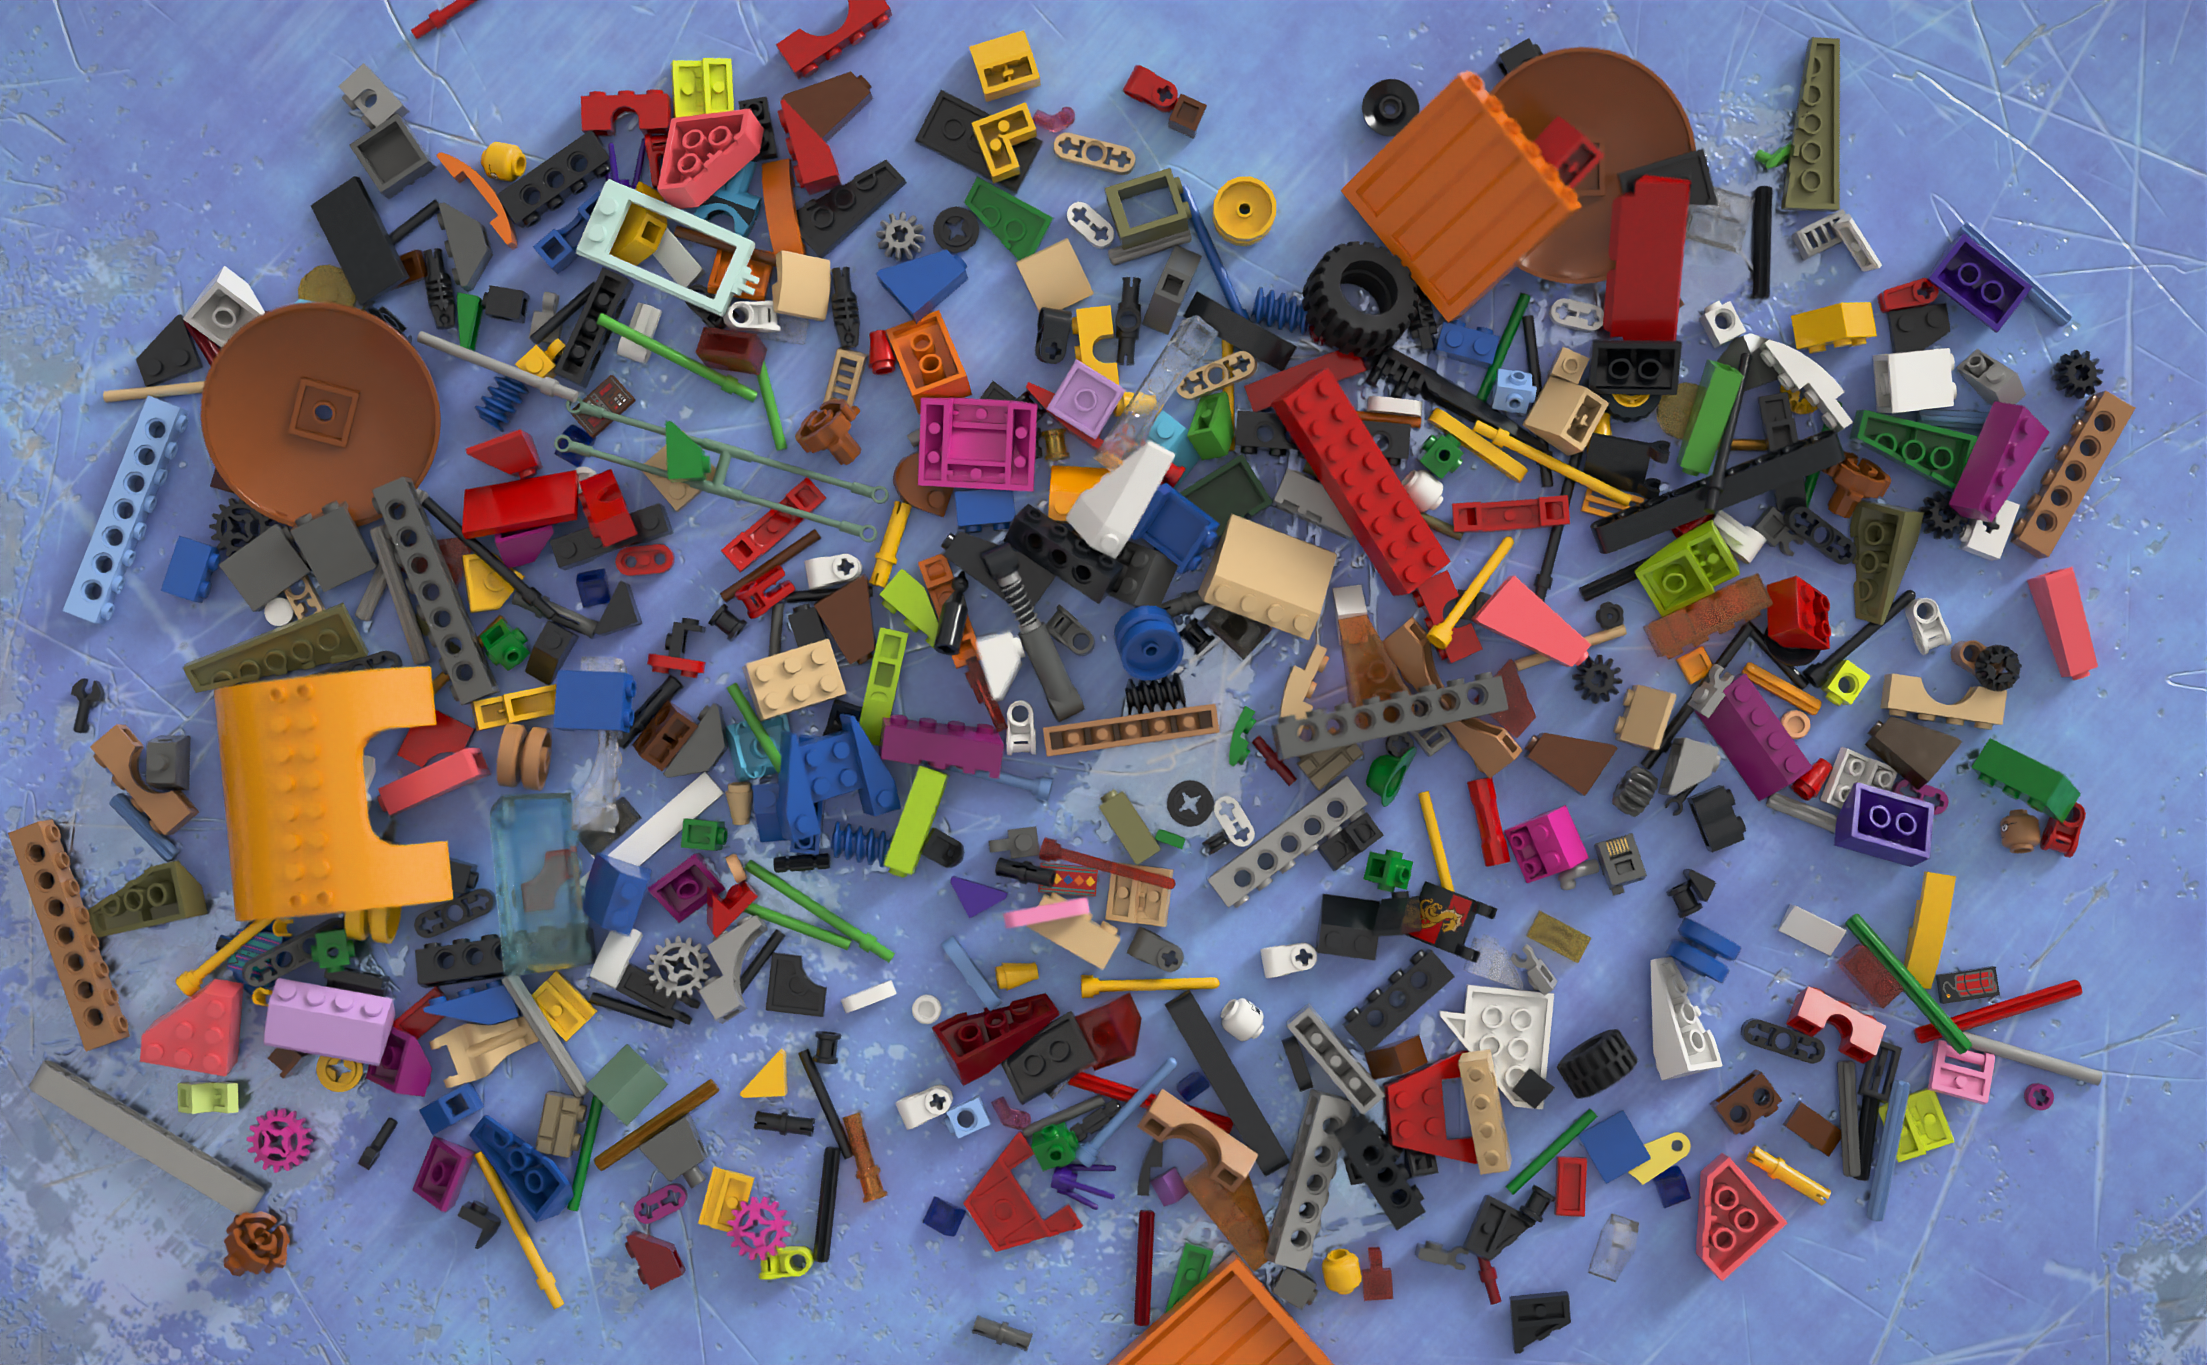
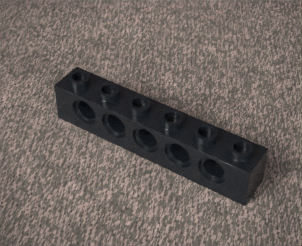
M1238 410L1235 448H1240V453L1257 454L1258 450L1269 451L1270 456L1286 457V452L1298 453L1297 458L1305 459L1298 446L1286 440L1285 434L1287 429L1276 413ZM1362 421L1373 438L1382 437L1385 439L1387 447L1386 450L1381 452L1390 466H1401V462L1408 460L1411 424ZM1266 427L1270 429L1273 435L1272 439L1268 442L1259 440L1257 437V430L1259 428Z
M584 922L568 923L567 928L556 929V926H544L538 928V932L528 934L527 930H517L510 932V936L501 938L497 934L481 936L480 941L470 942V939L467 938L456 939L452 941L453 945L441 946V943H428L424 945V949L415 950L418 985L424 988L500 978L514 971L520 975L595 964L596 961L594 931L590 926L584 925ZM562 939H569L568 949L564 952H558V943ZM534 943H540V952L536 956H529L530 946ZM506 947H511L512 954L510 958L501 961V951ZM482 951V961L477 965H472L471 958L473 954ZM453 955L454 964L449 969H444V959Z

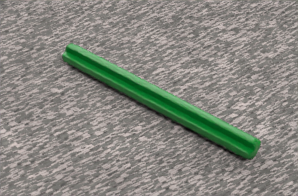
M1857 913L1852 915L1845 922L1847 928L1953 1049L1960 1055L1968 1051L1972 1046L1971 1041L1863 918Z

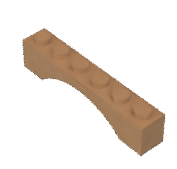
M1411 617L1379 644L1383 654L1389 661L1394 662L1401 671L1403 679L1407 683L1412 684L1418 693L1419 687L1436 684L1437 689L1445 688L1435 668L1431 643L1426 638L1427 633ZM1446 695L1440 697L1439 704L1441 708L1448 711L1451 707V700ZM1476 717L1442 724L1443 727L1449 729L1455 736L1459 747L1467 751L1474 759L1477 769L1485 773L1489 779L1513 762L1523 751L1505 728L1489 724Z

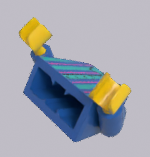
M276 918L228 959L227 969L233 971V978L238 983L244 984L243 989L252 996L253 1003L256 1005L268 1007L266 996L272 995L273 990L265 989V987H274L277 979L266 985L253 987L243 978L242 968L250 959L290 940L292 933L287 932V924L294 923L293 919ZM250 921V922L246 925V928H247L250 924H252L254 921ZM239 928L235 937L246 928ZM221 934L216 943V951H219L234 938ZM286 951L280 952L277 955L276 964L278 966L283 965ZM267 959L265 962L268 966L263 969L254 966L252 968L253 973L249 977L254 976L256 979L261 978V971L269 968L272 973L275 969L271 966L269 959Z

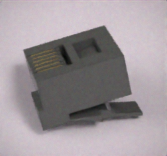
M1633 833L1594 845L1602 874L1605 875L1609 890H1612L1613 896L1624 893V885L1644 880L1647 876Z

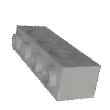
M1309 1003L1287 1021L1289 1030L1361 1114H1365L1385 1097L1384 1090Z

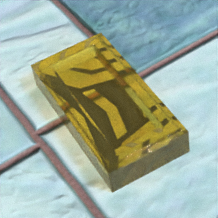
M1538 911L1526 934L1532 940L1576 963H1579L1591 940L1589 936L1542 911Z

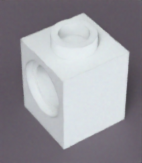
M1719 300L1704 308L1706 313L1699 318L1714 349L1746 332L1730 301L1722 305ZM1716 316H1723L1726 319V329H1720L1716 326Z

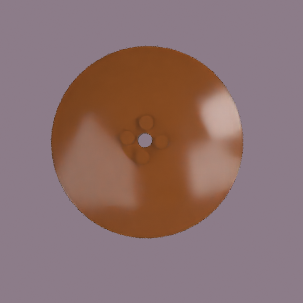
M1591 47L1564 48L1534 57L1519 65L1500 80L1489 92V95L1496 97L1501 102L1502 110L1508 118H1512L1520 125L1521 133L1527 141L1533 142L1559 115L1587 137L1605 155L1573 189L1578 197L1577 201L1582 207L1516 266L1533 276L1548 281L1566 284L1596 283L1605 281L1607 273L1611 269L1616 268V261L1611 260L1609 257L1612 203L1615 198L1622 196L1617 174L1695 151L1696 145L1689 119L1682 104L1669 86L1651 69L1626 55L1611 50Z
M317 301L289 304L272 309L246 323L231 336L215 357L208 371L201 398L202 433L210 458L219 475L228 487L251 508L270 519L291 527L296 524L295 520L307 513L315 516L323 512L321 507L337 500L338 504L344 501L347 502L349 506L347 508L357 527L382 518V513L378 514L373 506L372 498H374L372 490L401 477L411 478L415 489H417L433 463L440 437L441 414L437 390L426 364L416 349L403 335L378 317L363 310L338 303ZM320 405L330 407L332 417L329 419L319 418L316 414V408Z

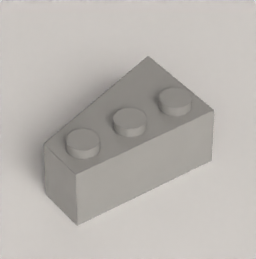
M1288 468L1271 506L1350 540L1353 532L1321 482L1317 483L1309 479L1308 475Z

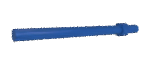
M1185 185L1182 187L1183 193L1180 194L1182 203L1187 201L1192 215L1190 221L1230 310L1250 321L1247 310L1243 309L1190 190Z

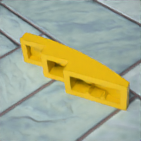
M1924 871L1920 900L1916 901L1913 928H1909L1904 966L1923 988L1931 989L1946 934L1956 876Z

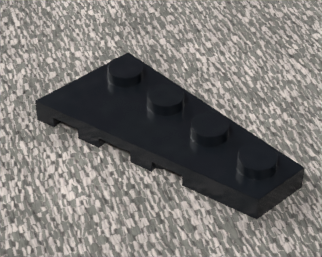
M887 160L880 162L856 175L854 180L842 186L838 185L832 188L830 193L817 200L814 198L805 203L804 207L796 210L801 238L820 258L825 257L907 182Z

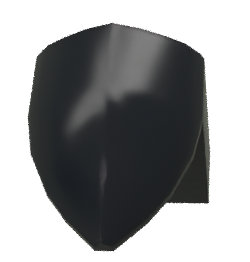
M932 828L920 850V854L945 868H953L963 861L964 846L961 842L937 828Z
M468 1201L461 1207L457 1216L483 1229L475 1246L476 1249H479L494 1236L501 1224V1220L496 1215L488 1211L489 1207L479 1201H473V1203Z

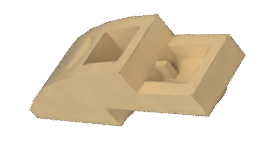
M1316 644L1304 670L1295 665L1292 666L1283 691L1279 718L1295 715L1296 720L1307 718L1306 712L1312 711L1313 706L1303 702L1305 697L1311 698L1317 683L1313 682L1317 671L1323 672L1329 660V657L1325 655L1327 648ZM1302 725L1298 730V736H1300L1303 728L1307 730L1309 728Z

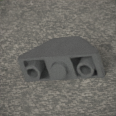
M443 202L438 204L441 213H437V219L441 230H446L448 237L444 244L449 258L453 257L456 268L452 269V274L456 285H461L468 292L474 289L493 256L486 228L480 222Z
M1175 245L1153 293L1142 325L1169 335L1200 263L1201 255Z
M713 703L711 707L708 705L704 707L697 718L700 721L697 729L666 766L667 769L663 775L670 778L713 770L728 749L723 711L720 705Z

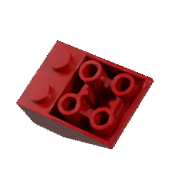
M784 99L780 100L782 109L777 112L785 134H790V137L785 138L792 160H797L798 165L793 166L800 188H806L808 194L812 195L830 190L838 185L842 186L835 158L830 147Z

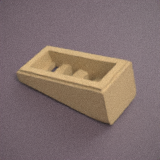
M848 348L837 349L823 403L832 399L841 400L832 397L833 392L848 396L846 402L850 407L853 406L865 369L867 354ZM844 358L856 361V366L843 363ZM840 370L854 373L853 378L839 374ZM837 381L850 384V389L837 386Z

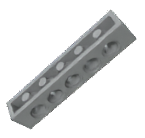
M1344 776L1208 877L1207 880L1228 908L1232 905L1238 908L1249 899L1247 894L1254 888L1260 891L1273 881L1270 876L1279 870L1282 874L1296 864L1293 859L1301 853L1306 857L1319 847L1316 842L1325 835L1328 839L1332 838L1342 830L1340 824L1348 818L1353 822L1365 813L1363 807L1368 803L1348 776ZM1332 801L1340 802L1343 808L1341 815L1336 818L1331 817L1327 812V807ZM1310 818H1315L1320 825L1318 832L1314 835H1309L1304 830V824ZM1288 835L1293 836L1297 843L1296 848L1291 852H1285L1281 848V840ZM1262 853H1270L1273 857V865L1268 869H1261L1258 866L1257 860ZM1240 870H1246L1250 874V882L1246 886H1238L1234 881L1235 874Z
M1314 1089L1310 1090L1264 1257L1274 1264L1306 1271L1307 1263L1312 1259L1314 1238L1321 1228L1320 1217L1323 1207L1326 1206L1329 1199L1328 1189L1330 1181L1336 1174L1337 1156L1343 1148L1333 1132L1348 1123L1352 1117V1102L1344 1097ZM1330 1118L1329 1127L1323 1130L1324 1121ZM1322 1146L1321 1155L1315 1158L1316 1150ZM1314 1174L1313 1183L1307 1186L1308 1178ZM1303 1203H1307L1306 1210L1299 1214L1300 1206ZM1299 1230L1298 1238L1291 1242L1293 1233Z

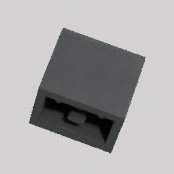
M1127 541L1116 559H1114L1122 564L1124 568L1108 596L1135 608L1140 606L1160 607L1178 565L1156 550Z

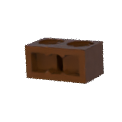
M667 700L632 745L640 757L663 771L697 729L698 725L688 713Z
M1755 1069L1709 1104L1730 1132L1735 1135L1738 1133L1743 1135L1755 1126L1754 1122L1761 1116L1768 1117L1779 1108L1777 1104L1783 1100L1764 1074ZM1763 1088L1765 1091L1764 1100L1760 1103H1755L1753 1100L1754 1092L1757 1089ZM1735 1106H1740L1742 1108L1741 1117L1737 1120H1731V1109Z

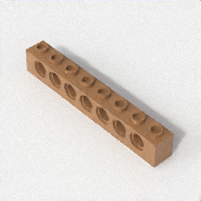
M51 819L38 821L9 832L10 841L85 1052L129 1037L128 1021L122 1015L118 1004V993L112 987L109 978V968L102 959L99 950V940L92 931L89 922V912L83 905L79 894V884L74 879L70 869L69 856L64 852L60 841L61 834L59 828ZM41 847H43L45 851L44 858L41 855ZM51 874L54 877V885L50 881ZM60 902L64 905V912L60 909ZM70 928L74 933L73 939L70 937L69 934ZM80 956L83 958L84 961L83 967L80 965L79 962ZM89 983L93 986V994L89 990ZM99 1010L103 1014V1021H101L99 1018Z

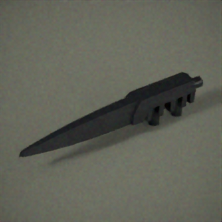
M1392 347L1387 351H1381L1380 354L1375 356H1368V353L1365 355L1367 358L1365 362L1366 370L1371 369L1365 380L1368 385L1376 386L1382 375L1386 377V382L1390 383L1393 381L1396 383L1391 393L1393 398L1402 399L1406 389L1412 391L1411 395L1414 397L1421 392L1422 398L1431 403L1434 402L1473 423L1479 420L1495 429L1500 427L1510 432L1509 436L1541 452H1547V448L1543 443L1497 409H1492L1491 405L1461 386L1437 374L1435 370Z

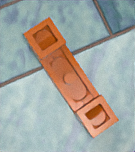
M439 152L436 155L453 178L461 183L468 177L498 214L490 224L512 250L518 247L512 219L496 196V191L467 164L451 155Z
M791 159L763 163V197L773 252L777 254L784 250L806 255L805 243L801 241L793 193L795 182Z
M941 554L918 562L938 619H940L942 605L954 592L951 586L954 575L947 558ZM968 613L960 652L957 655H951L956 669L981 660L976 643L978 641Z

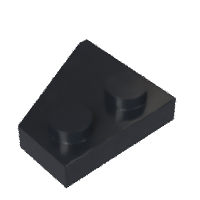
M1946 303L1887 312L1893 353L1925 350L1950 332Z
M183 315L176 316L136 358L145 386H155L203 368L192 336L184 324Z
M1485 1195L1462 1249L1485 1261H1491L1506 1246L1511 1245L1517 1240V1237L1525 1230L1535 1225L1536 1220L1489 1195Z

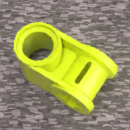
M801 1245L787 1246L785 1248L777 1246V1256H772L768 1252L767 1260H761L760 1258L761 1272L758 1276L762 1280L802 1276L814 1263L813 1252L810 1248ZM793 1255H802L806 1259V1266L802 1268L797 1267L793 1263Z

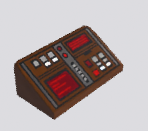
M610 375L583 399V402L605 408V411L619 415L636 401L614 375ZM580 403L577 404L572 410H578L580 407ZM571 413L593 439L614 421L607 418L599 419L582 413L578 415Z

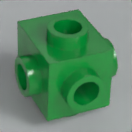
M1438 433L1436 436L1431 434L1421 446L1423 451L1416 459L1442 480L1448 471L1453 473L1461 465L1463 460L1460 457L1464 453L1459 449L1461 443L1450 433L1446 436ZM1445 450V455L1439 458V452Z
M500 619L480 635L487 649V652H485L487 657L494 665L501 664L507 671L523 662L531 654L525 644L528 641L525 634L518 627L513 630L503 619Z
M1386 849L1385 855L1370 851L1363 879L1378 883L1377 889L1394 892L1395 887L1407 890L1413 861L1402 859L1403 853Z
M345 928L315 933L317 945L311 946L313 963L319 962L320 969L326 968L327 973L344 971V965L350 964V957H355L353 939L347 940ZM336 947L339 953L337 955H330L328 949Z
M1065 1122L1057 1125H1047L1041 1131L1033 1133L1031 1148L1042 1171L1054 1167H1064L1075 1160L1076 1148L1079 1146L1074 1131L1069 1132Z

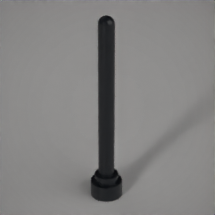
M1907 590L1892 603L1884 625L1915 599L1916 594L1913 590ZM1869 622L1822 663L1811 664L1802 671L1806 680L1813 687L1820 688L1827 682L1829 671L1884 625Z

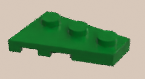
M979 177L976 178L964 201L972 212L1019 261L1037 252L1054 219Z

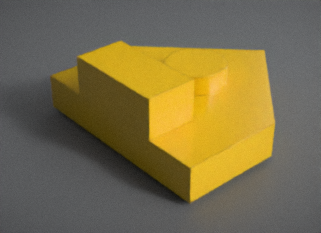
M476 554L462 555L463 575L470 613L499 610L515 589ZM495 555L502 563H504V562L501 560V558H499L497 555ZM509 568L521 580L524 579L525 576H523L517 570Z

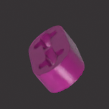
M1901 779L1892 787L1893 793L1904 795L1900 792L1901 787H1907L1909 784V790L1918 793L1916 798H1911L1924 801V796L1934 797L1936 794V800L1940 801V805L1934 806V815L1943 813L1948 807L1949 801L1945 792L1932 786L1924 785L1921 789L1917 790L1906 779Z
M672 1183L642 1197L634 1206L636 1219L641 1223L649 1224L679 1210L687 1201V1190L679 1183ZM672 1189L674 1193L679 1192L681 1194V1197L678 1199L679 1204H675L674 1201L664 1204L663 1199L670 1195L669 1190ZM646 1202L648 1206L658 1203L659 1207L651 1212L652 1217L641 1213V1209L644 1208L643 1203Z

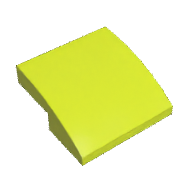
M703 58L701 61L672 60L671 76L674 118L734 111L731 58Z
M1928 1088L1913 1092L1908 1096L1896 1156L1898 1163L1924 1155L1926 1151L1955 1142L1936 1092L1930 1091ZM1889 1102L1879 1106V1114L1883 1125L1885 1124Z

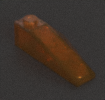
M1367 614L1339 619L1338 627L1348 701L1352 703V708L1363 706L1362 700L1377 696L1380 697V701L1390 700L1391 693L1408 690V695H1412L1408 686L1404 684L1395 663L1391 661L1384 644ZM1413 702V703H1412V706H1411V710H1412V713L1416 716L1415 707H1414V702ZM1386 707L1383 711L1384 719L1392 723L1396 717L1395 711L1390 707ZM1358 713L1356 715V726L1360 729L1366 728L1368 720L1364 714Z
M1207 1161L1183 1179L1186 1188L1254 1272L1269 1261L1264 1257L1270 1233L1249 1174L1234 1193L1209 1177Z

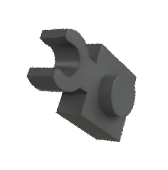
M1768 506L1751 528L1763 535L1769 546L1775 547L1779 543L1780 551L1783 554L1793 556L1794 553L1789 549V543L1793 540L1796 544L1802 545L1804 541L1798 535L1790 534L1788 532L1790 529L1784 524V516L1773 506Z

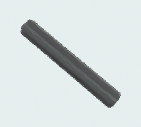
M1840 1061L1837 1063L1843 1175L1857 1177L1861 1174L1855 1063L1853 1061Z

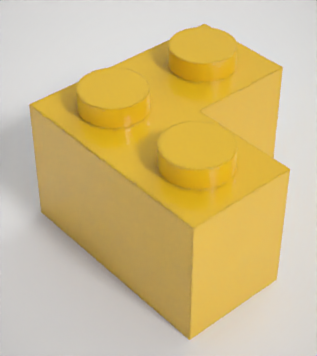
M1026 102L972 123L973 132L993 183L1020 174V166L1012 146L1037 137L1036 127Z
M1871 302L1838 303L1791 316L1797 350L1808 349L1809 354L1826 351V346L1834 344V348L1848 345L1849 347L1867 344L1866 339L1877 336Z

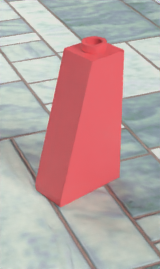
M2073 567L2054 570L2028 579L2027 583L2061 677L2072 676L2073 680H2078L2089 676V670L2097 668L2098 664Z
M1514 575L1508 576L1471 618L1475 624L1565 667H1573L1574 664L1579 666L1589 655L1587 650L1591 644Z
M465 748L378 788L380 793L378 802L384 812H388L389 815H397L491 775V772L480 748Z

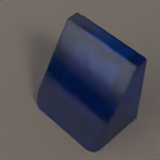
M573 424L565 429L562 434L571 438L572 441L587 446H593L596 437L593 439L586 431ZM567 439L560 441V449L568 447ZM557 449L554 453L578 468L581 467L586 458L572 452L561 453Z
M605 568L577 574L576 585L583 608L609 603L611 595Z
M1195 1069L1176 1083L1177 1091L1187 1102L1210 1087L1209 1082L1199 1069Z
M1678 1165L1666 1169L1653 1178L1664 1208L1691 1199L1686 1178Z
M934 1196L922 1223L943 1235L954 1237L965 1216L966 1210Z

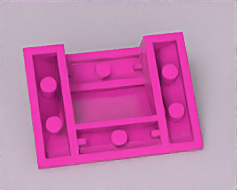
M956 397L921 398L918 485L1033 492L1037 404L1012 400Z

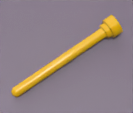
M1507 536L1502 540L1444 622L1438 623L1437 626L1434 625L1428 632L1426 638L1432 645L1439 649H1446L1452 640V629L1513 546L1514 540L1512 537Z
M276 918L255 920L195 971H185L175 979L177 986L184 994L191 997L201 989L202 979Z
M1081 975V997L1093 998V995H1099V992L1216 989L1219 987L1220 982L1215 977L1099 980V977L1093 978V975Z

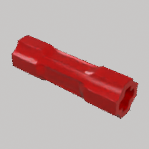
M1486 777L1468 781L1471 803L1474 806L1481 837V848L1485 866H1495L1511 862L1507 842L1502 831L1492 777L1490 779Z

